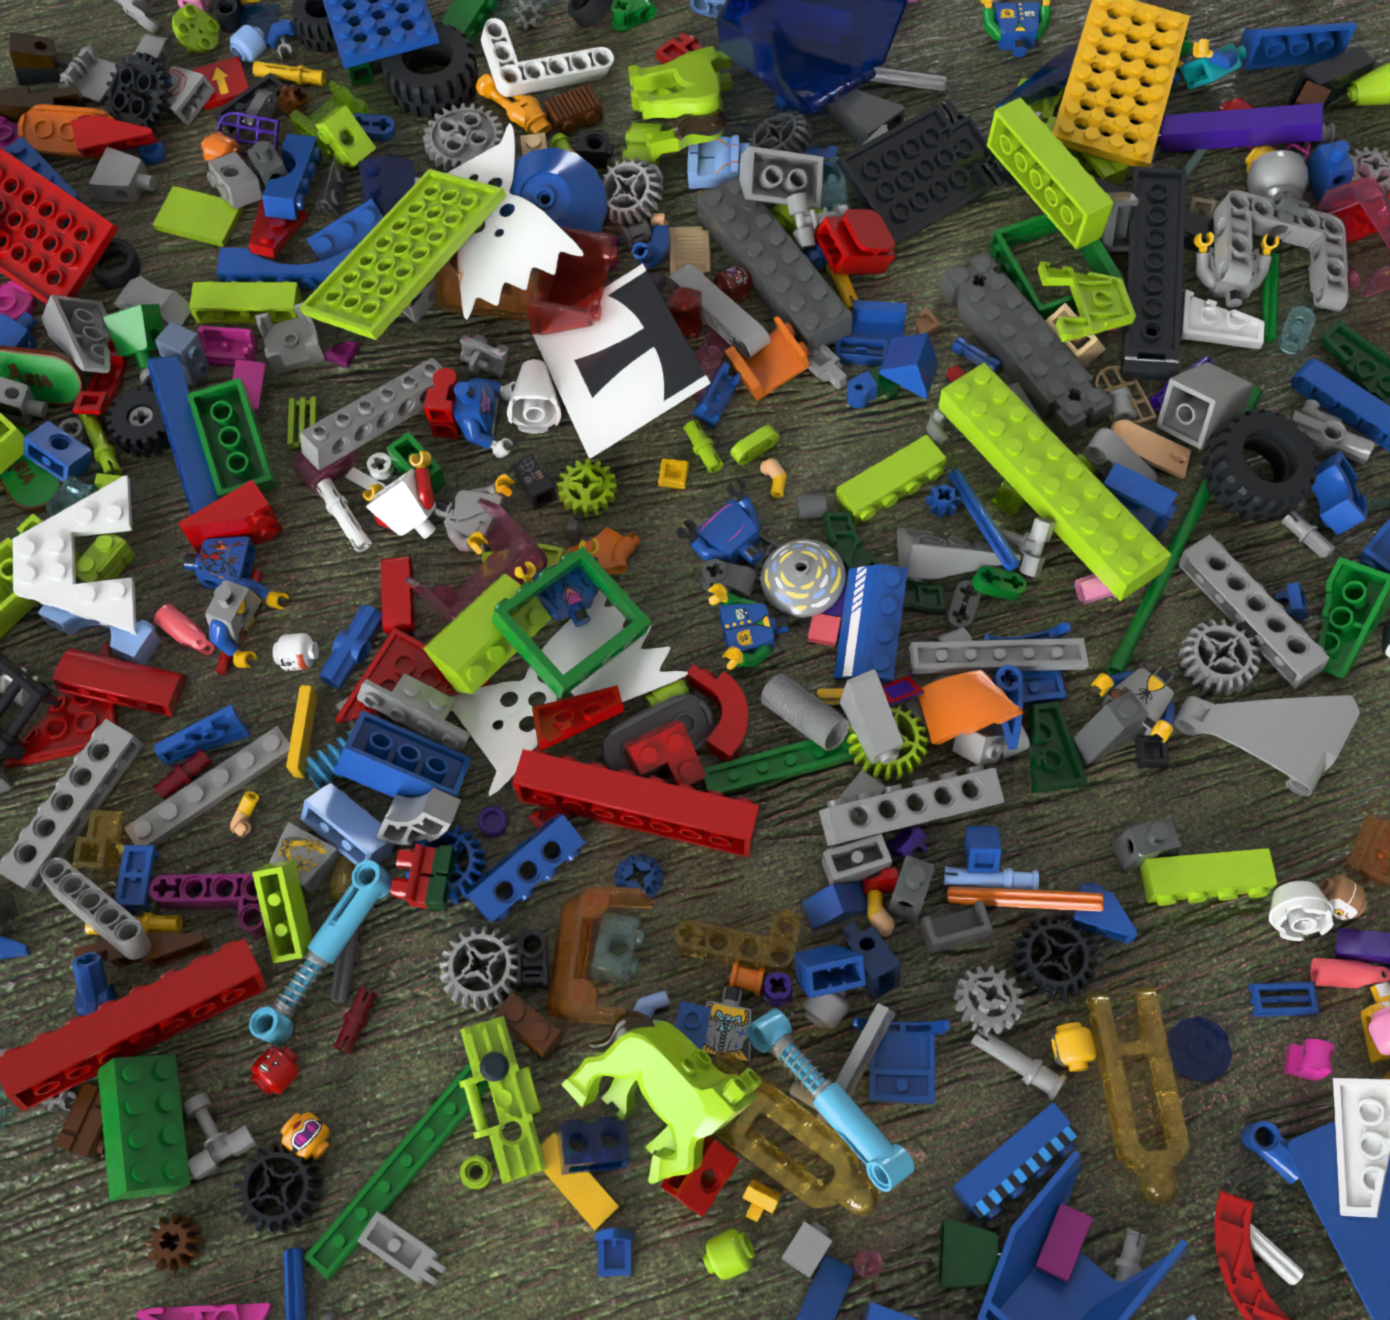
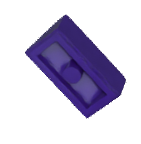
M1337 928L1336 959H1350L1390 965V933Z

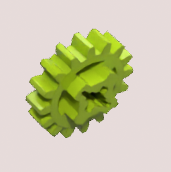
M586 459L583 465H581L579 460L575 461V468L567 465V474L560 473V482L557 483L559 500L564 503V508L568 510L572 507L573 515L583 511L584 517H588L589 511H593L596 516L599 515V508L607 511L608 502L614 503V493H617L615 475L610 474V467L602 468L601 461L599 460L592 465L590 459Z

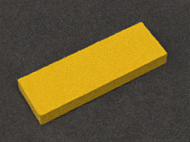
M301 685L299 688L286 765L294 778L305 777L306 757H308L318 698L312 686Z
M553 1133L540 1145L547 1168L543 1171L596 1231L620 1207L560 1138Z

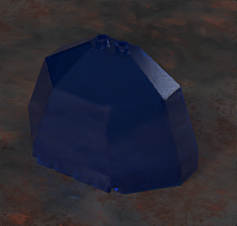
M726 0L716 19L720 51L793 109L807 114L810 112L817 113L876 76L874 67H879L885 63L906 8L907 0Z

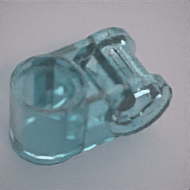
M71 475L65 479L58 491L48 500L46 510L50 517L99 489L95 485H87L81 482L79 477Z

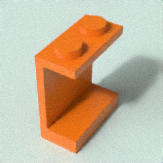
M779 316L774 318L777 329L769 334L770 343L748 359L741 353L739 354L734 346L724 351L737 374H741V380L756 402L810 367L807 358L810 355L809 350L802 341L798 343L795 340L796 333L789 322L784 324Z

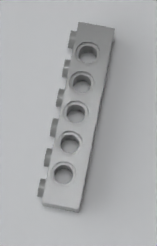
M432 357L300 432L302 454L318 470H321L424 410L423 406L428 388H434L433 374L443 367Z
M1209 534L1183 551L1178 566L1232 623L1236 622V626L1240 631L1246 629V638L1255 637L1253 645L1260 647L1259 651L1295 689L1324 669L1330 659L1325 649L1320 644L1315 643L1306 634L1303 626L1295 622L1286 613L1284 607L1279 602H1275L1266 593L1264 586L1260 582L1255 581L1246 572L1242 563L1235 561L1221 542L1216 541ZM1250 607H1254L1259 611H1254ZM1269 627L1275 628L1279 632H1274ZM1289 648L1295 649L1299 653H1294Z
M105 719L93 731L91 740L85 748L75 756L74 763L67 773L59 778L56 788L49 798L41 803L34 819L21 831L16 844L2 857L0 874L23 889L38 895L46 884L40 875L41 866L49 859L65 857L144 746V743L131 733ZM109 750L108 756L101 760L103 753ZM91 775L90 781L83 785L85 778ZM73 800L72 806L65 810L67 803ZM55 825L54 831L47 836L49 828ZM37 851L35 858L29 861L30 855Z
M982 764L966 768L967 774L957 776L956 771L938 775L940 781L930 783L928 777L912 781V787L902 789L901 784L883 788L884 794L874 796L873 791H868L855 795L856 801L846 803L845 797L828 801V807L819 810L827 845L832 846L1005 803L996 768L984 770ZM963 784H966L970 789L969 797L963 793ZM936 790L940 791L943 796L942 804L938 803L935 799ZM909 796L912 797L916 803V808L914 811H912L907 805V799ZM881 803L886 805L888 809V816L886 818L879 812ZM852 810H856L860 815V823L858 825L851 819Z

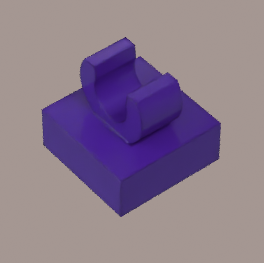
M905 827L895 835L886 847L892 855L901 856L904 859L906 855L914 857L913 851L916 848L919 852L926 853L928 851L926 844L922 842L927 836L920 827Z

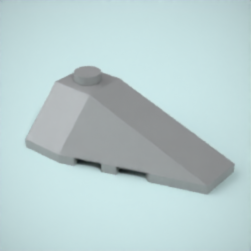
M51 295L41 318L49 337L82 371L109 373L110 349H108V342L110 340V333H108V328L103 318L108 314L102 301Z
M897 528L898 566L908 568L907 579L911 581L922 582L923 579H938L975 571L982 566L993 567L1002 565L988 542L978 540L974 541V544L971 545L968 541L959 539L958 536L950 535V538L945 540L933 536L931 531ZM1011 547L1012 551L1020 561L1021 555Z

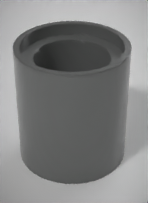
M825 492L796 495L799 519L819 518L823 516L824 512H827Z

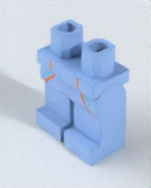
M732 135V138L722 136L711 142L689 145L687 170L689 189L715 188L739 176L741 154L749 147L750 143H739V135Z

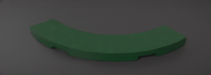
M851 512L823 513L822 518L828 542L842 559L847 571H849V568L881 564L873 556L871 557L862 546V541L855 529ZM907 579L903 609L924 614L944 615L946 604L943 585L924 584Z

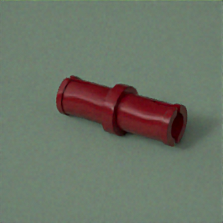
M200 748L181 765L177 763L173 766L174 770L160 782L153 785V788L166 800L185 783L189 785L193 782L192 778L209 764L213 763V761Z
M359 987L350 1011L344 1014L343 1020L345 1022L333 1045L335 1049L341 1051L346 1039H348L344 1048V1053L347 1054L353 1053L362 1028L365 1029L367 1027L368 1021L366 1019L378 996L377 993L370 990L365 1002H363L367 994V988Z

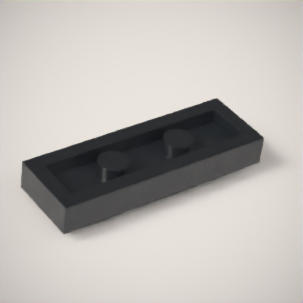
M271 73L267 74L214 112L215 120L219 122L221 117L228 112L242 111L246 113L255 95L261 89L265 88L279 96L280 92L278 89L283 87L284 84ZM231 115L225 121L235 123V121L237 122L238 115ZM222 125L229 133L237 130V127Z

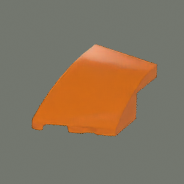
M982 670L965 672L934 681L921 687L924 690V694L918 696L931 742L936 745H940L962 733L970 735L992 723L1002 724L1023 714L1022 709L1015 705L1005 695L1006 693L999 686H996L992 679Z

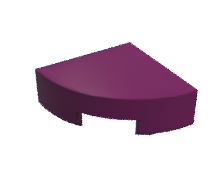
M346 341L344 344L329 347L323 355L325 360L348 368L360 350L359 342Z

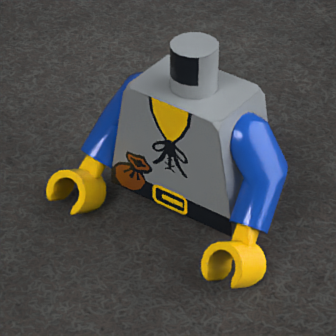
M250 578L236 579L234 582L224 580L215 589L214 597L205 613L211 642L228 656H234L233 662L238 668H251L247 664L246 659H257L253 651H240L238 648H240L264 604L262 600L266 599L269 607L282 610L284 608L278 605L279 597L289 599L287 594L276 591L269 592L268 587Z
M1159 667L1153 675L1144 668H1140L1136 672L1128 670L1109 676L1101 673L1090 684L1092 687L1097 686L1102 690L1099 693L1101 697H1104L1107 693L1101 704L1103 707L1131 690L1149 713L1137 734L1140 736L1158 734L1163 738L1162 742L1166 743L1173 732L1175 705L1171 701L1174 692L1167 687L1173 676L1167 669Z

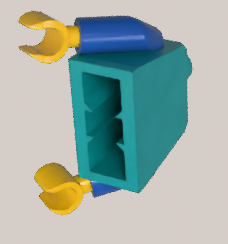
M1200 39L1199 43L1194 42L1193 55L1196 59L1192 61L1184 59L1183 62L1178 59L1176 68H1180L1179 71L1182 72L1187 88L1190 90L1213 82L1240 68V60L1246 57L1244 46L1242 44L1235 46L1233 43H1230L1220 48L1209 50L1210 41Z

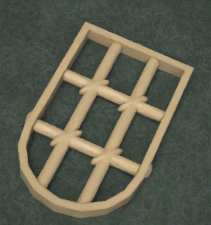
M1108 366L1098 373L1094 387H1099L1098 380L1102 376L1107 386L1103 390L1106 393L1108 392V394L1114 390L1128 389L1127 386L1135 385L1142 399L1136 400L1133 397L1130 399L1132 408L1136 410L1139 420L1133 421L1134 424L1139 425L1156 420L1157 416L1137 379H1131L1132 381L1129 382L1124 381L1121 378L1120 366ZM1114 371L1121 384L1111 385L1105 373ZM1144 403L1151 416L1143 418L1137 405ZM1111 408L1108 417H1109L1111 423L1113 424V420H1112V415H1113L1112 412H1113V409Z

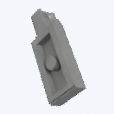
M825 344L820 346V350L817 351L816 348L810 352V355L807 356L810 364L808 369L818 379H821L823 382L829 380L838 390L847 384V375L842 371L843 366L839 362L840 358Z

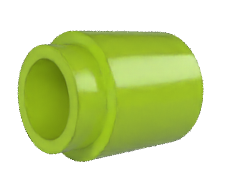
M680 679L650 691L644 698L648 707H651L673 695L690 693L684 681Z

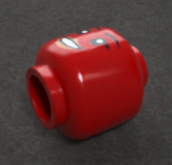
M275 1046L269 1047L252 1064L251 1071L253 1075L250 1079L266 1095H270L271 1092L281 1094L298 1077L299 1068L295 1063L299 1058L286 1046L282 1050Z

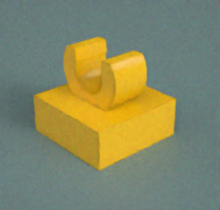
M752 1179L743 1196V1199L751 1202L745 1217L758 1222L764 1209L773 1214L782 1194Z

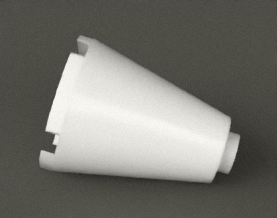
M536 359L523 363L507 406L508 421L511 424L512 422L516 424L518 430L525 433H545L549 431V427L555 424L557 426L561 419V406L548 367L543 361Z

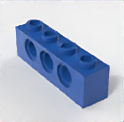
M556 813L479 878L474 887L469 886L465 894L487 921L492 923L496 920L499 922L509 915L512 911L510 907L516 901L520 900L522 902L535 892L533 887L541 880L546 882L558 872L556 867L563 861L569 862L577 857L582 851L580 847L586 842L563 814ZM553 841L556 845V852L552 857L546 858L543 852L544 846L548 842ZM530 861L533 865V871L530 876L523 878L520 874V867L524 862ZM507 881L510 886L509 893L505 897L499 898L496 894V887L499 883Z

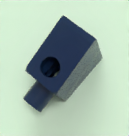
M858 921L846 925L842 930L848 940L846 948L863 955L866 982L864 987L871 999L874 1001L899 987L900 963L874 927H870L864 931Z

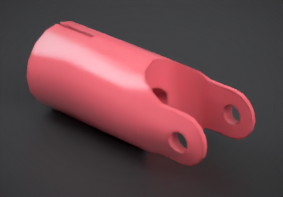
M165 604L156 612L154 624L178 643L192 649H197L207 656L214 652V644L206 639L199 625L172 604Z
M1313 958L1310 966L1311 981L1314 982L1315 986L1360 988L1364 985L1384 983L1390 980V971L1386 967L1372 966L1359 960Z

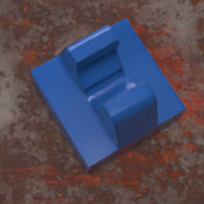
M1299 582L1287 584V589L1275 595L1277 602H1289L1284 609L1291 618H1296L1298 621L1309 618L1306 595Z

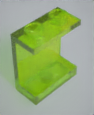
M333 80L329 82L333 97L309 117H306L297 109L289 115L295 133L317 137L318 148H321L322 153L327 157H330L335 152L329 144L321 140L318 135L319 130L315 125L334 109L344 105L348 107L352 114H369V107L363 99L356 98L345 86H340ZM341 132L340 139L345 144L348 139L346 134Z

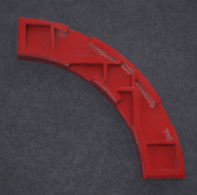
M1219 1189L1214 1216V1243L1220 1271L1232 1300L1245 1320H1291L1270 1297L1254 1264L1250 1241V1224L1254 1202Z

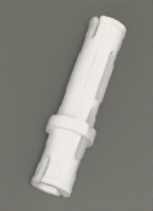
M331 479L320 481L317 484L316 490L324 499L327 511L337 519L356 552L367 550L372 542L350 511L345 496H341Z

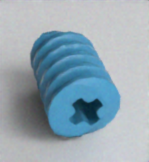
M352 731L347 732L348 738ZM341 737L337 738L338 748H335L330 743L326 745L327 755L317 750V761L309 756L306 757L308 767L305 770L318 790L323 788V781L334 785L332 775H336L340 779L344 778V776L334 773V769L346 744V741Z

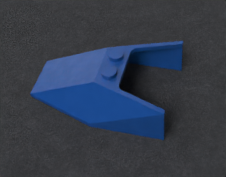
M1074 1150L1012 1225L977 1320H1129L1185 1255L1188 1243L1181 1239L1169 1255L1122 1282L1113 1280L1082 1252L1078 1256L1068 1283L1037 1269V1261L1061 1203L1066 1206L1068 1205L1081 1167L1080 1154Z

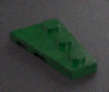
M1060 702L1034 704L1029 709L1031 794L1083 787L1088 783Z

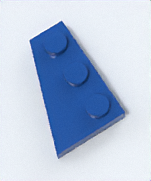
M371 198L306 240L318 259L323 261L340 254L348 248H355L381 221L383 215Z
M231 704L153 746L156 756L166 766L191 757L200 748L206 752L249 737L250 733L248 726Z

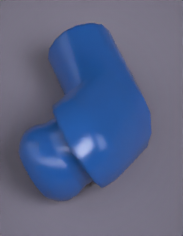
M284 19L273 23L265 39L267 47L275 49L280 36H294L297 31L293 22Z

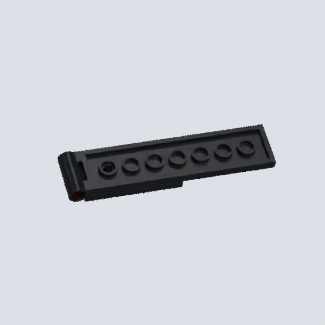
M1133 168L1131 192L1139 199L1138 206H1131L1125 287L1136 317L1133 324L1123 326L1121 378L1169 381L1170 378L1179 373L1187 169Z

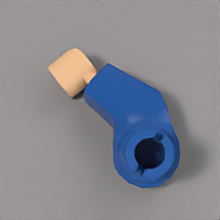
M652 213L651 227L653 229L651 240L646 244L638 242L632 248V253H635L633 256L637 259L639 265L643 264L648 269L658 266L670 251V230L664 213Z

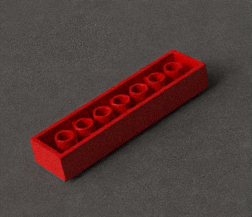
M533 748L532 751L522 750L512 781L518 800L521 803L546 809H561L570 815L750 858L758 826L759 805L754 804L752 800L738 797L735 800L727 798L724 794L714 790H708L707 793L701 792L688 784L679 783L676 786L668 784L662 778L649 776L647 779L636 776L634 772L626 769H620L619 772L613 771L600 763L591 762L588 765L578 762L574 757L562 755L559 758L537 748Z
M245 938L240 941L233 940L224 944L220 951L210 956H199L192 960L189 966L179 971H168L159 978L160 980L148 986H137L128 993V996L117 1001H106L98 1006L97 1011L89 1015L73 1017L65 1023L66 1026L54 1032H43L37 1035L33 1042L23 1047L17 1046L4 1051L0 1055V1082L6 1097L24 1112L98 1075V1069L111 1059L134 1057L268 990Z

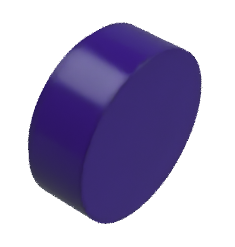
M488 806L479 813L477 824L483 835L494 838L506 831L508 818L500 807Z

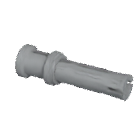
M983 1027L979 1028L971 1041L972 1045L982 1049L1023 1076L1022 1080L1025 1081V1084L1028 1086L1032 1084L1048 1094V1099L1051 1101L1054 1100L1067 1078L1064 1074L1058 1075L1044 1066L1041 1059L1035 1058L1033 1061L992 1033L988 1032L985 1035Z

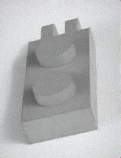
M379 1211L375 1213L357 1240L360 1244L420 1285L425 1279L430 1284L436 1286L439 1279L429 1272L430 1269L434 1268L441 1274H444L447 1269L446 1266L437 1261L440 1256L437 1251Z

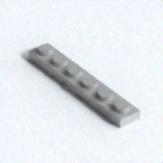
M1084 638L911 642L909 647L913 674L965 673L976 670L996 672L1005 665L1015 666L1020 671L1084 670L1089 665Z
M276 726L124 827L125 831L135 845H157L287 758L290 743L278 726Z

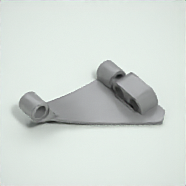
M1353 695L1283 698L1213 704L1195 696H1188L1174 719V726L1179 731L1188 735L1210 734L1217 736L1247 751L1289 776L1286 780V786L1291 791L1302 796H1310L1322 773L1330 768L1338 757L1360 711Z

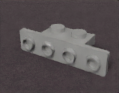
M406 673L403 674L392 692L368 679H365L361 685L357 696L358 701L364 703L369 708L389 716L392 720L412 728L419 734L462 753L470 733L446 721L454 707L455 699Z

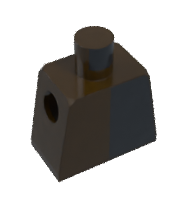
M11 32L9 52L19 85L57 82L59 80V68H68V65L72 62L71 53H57L54 40L51 38Z

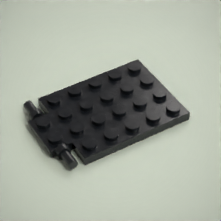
M950 99L941 104L950 119H948L940 105L937 104L839 157L836 162L866 208L877 212L881 216L895 241V246L990 192L994 185L987 174L997 188L1005 183V180L997 170L998 165L994 161L997 157L987 147L988 141L971 116L965 117L962 112H958Z

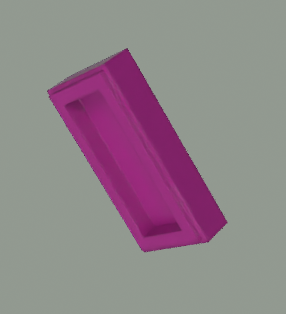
M1061 1203L1037 1261L1036 1268L1068 1283L1093 1218Z

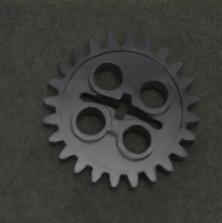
M136 52V55L129 53L128 59L121 58L122 66L115 64L117 72H110L113 78L112 82H106L110 90L105 92V95L109 96V100L105 102V105L111 107L107 113L115 120L148 127L155 131V123L162 125L161 115H168L165 107H171V104L167 102V99L173 96L172 93L168 92V89L173 84L167 82L171 75L165 72L167 67L161 64V60L154 56ZM125 88L152 96L153 99L149 101L125 92Z

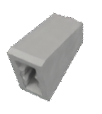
M875 669L847 680L840 705L872 765L880 761L882 764H887L895 760L899 756L903 740Z

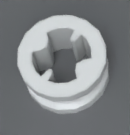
M375 453L367 461L368 470L374 479L386 480L393 474L394 467L387 454ZM382 463L384 469L379 470L376 465Z

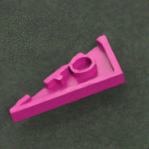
M259 1303L146 1308L139 1310L135 1317L141 1320H267L274 1305Z

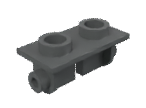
M333 159L332 165L323 172L321 183L323 191H319L316 206L317 210L321 213H326L327 210L332 209L337 215H340L349 174L335 159Z

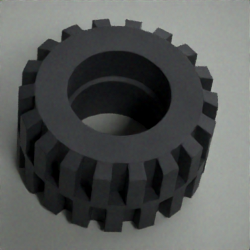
M294 0L292 3L293 7H291V16L300 42L305 44V47L308 49L313 48L317 52L320 50L324 52H329V50L333 49L334 51L338 50L323 0Z

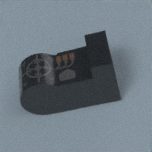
M533 455L513 464L515 474L534 510L557 500L554 485L547 478L543 469L541 470ZM547 493L543 499H536V497Z

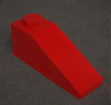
M82 115L78 119L70 121L77 150L85 159L103 155L106 147L122 151L159 143L153 130L144 126L97 115Z

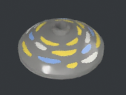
M812 539L793 540L779 546L768 556L761 572L762 590L768 602L776 610L793 617H811L825 612L838 601L843 593L846 582L845 567L838 553L827 544ZM799 567H806L804 571L797 570Z

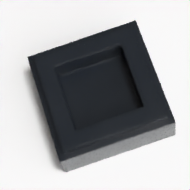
M1137 736L1135 739L1137 768H1168L1170 765L1168 741L1163 743L1162 737Z

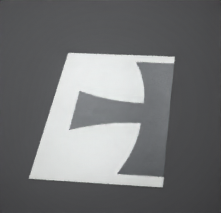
M643 264L532 334L589 459L711 384Z

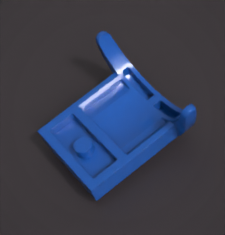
M1063 622L1045 631L1014 637H996L986 633L984 634V639H1060L1070 631L1071 626L1069 622ZM1060 670L1020 671L1023 677V706L1060 701L1066 698ZM1005 677L1001 678V681L1005 682L1006 686L1010 685L1009 680L1006 681Z
M856 1017L853 1019V1027L862 1032L869 1019ZM943 1019L931 1022H891L870 1061L869 1101L872 1103L935 1105V1036L947 1033L950 1029V1021Z

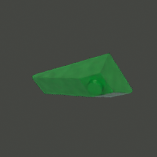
M1339 557L1326 581L1325 604L1322 612L1323 619L1318 644L1325 649L1327 656L1330 658L1321 672L1345 680L1390 606V574Z

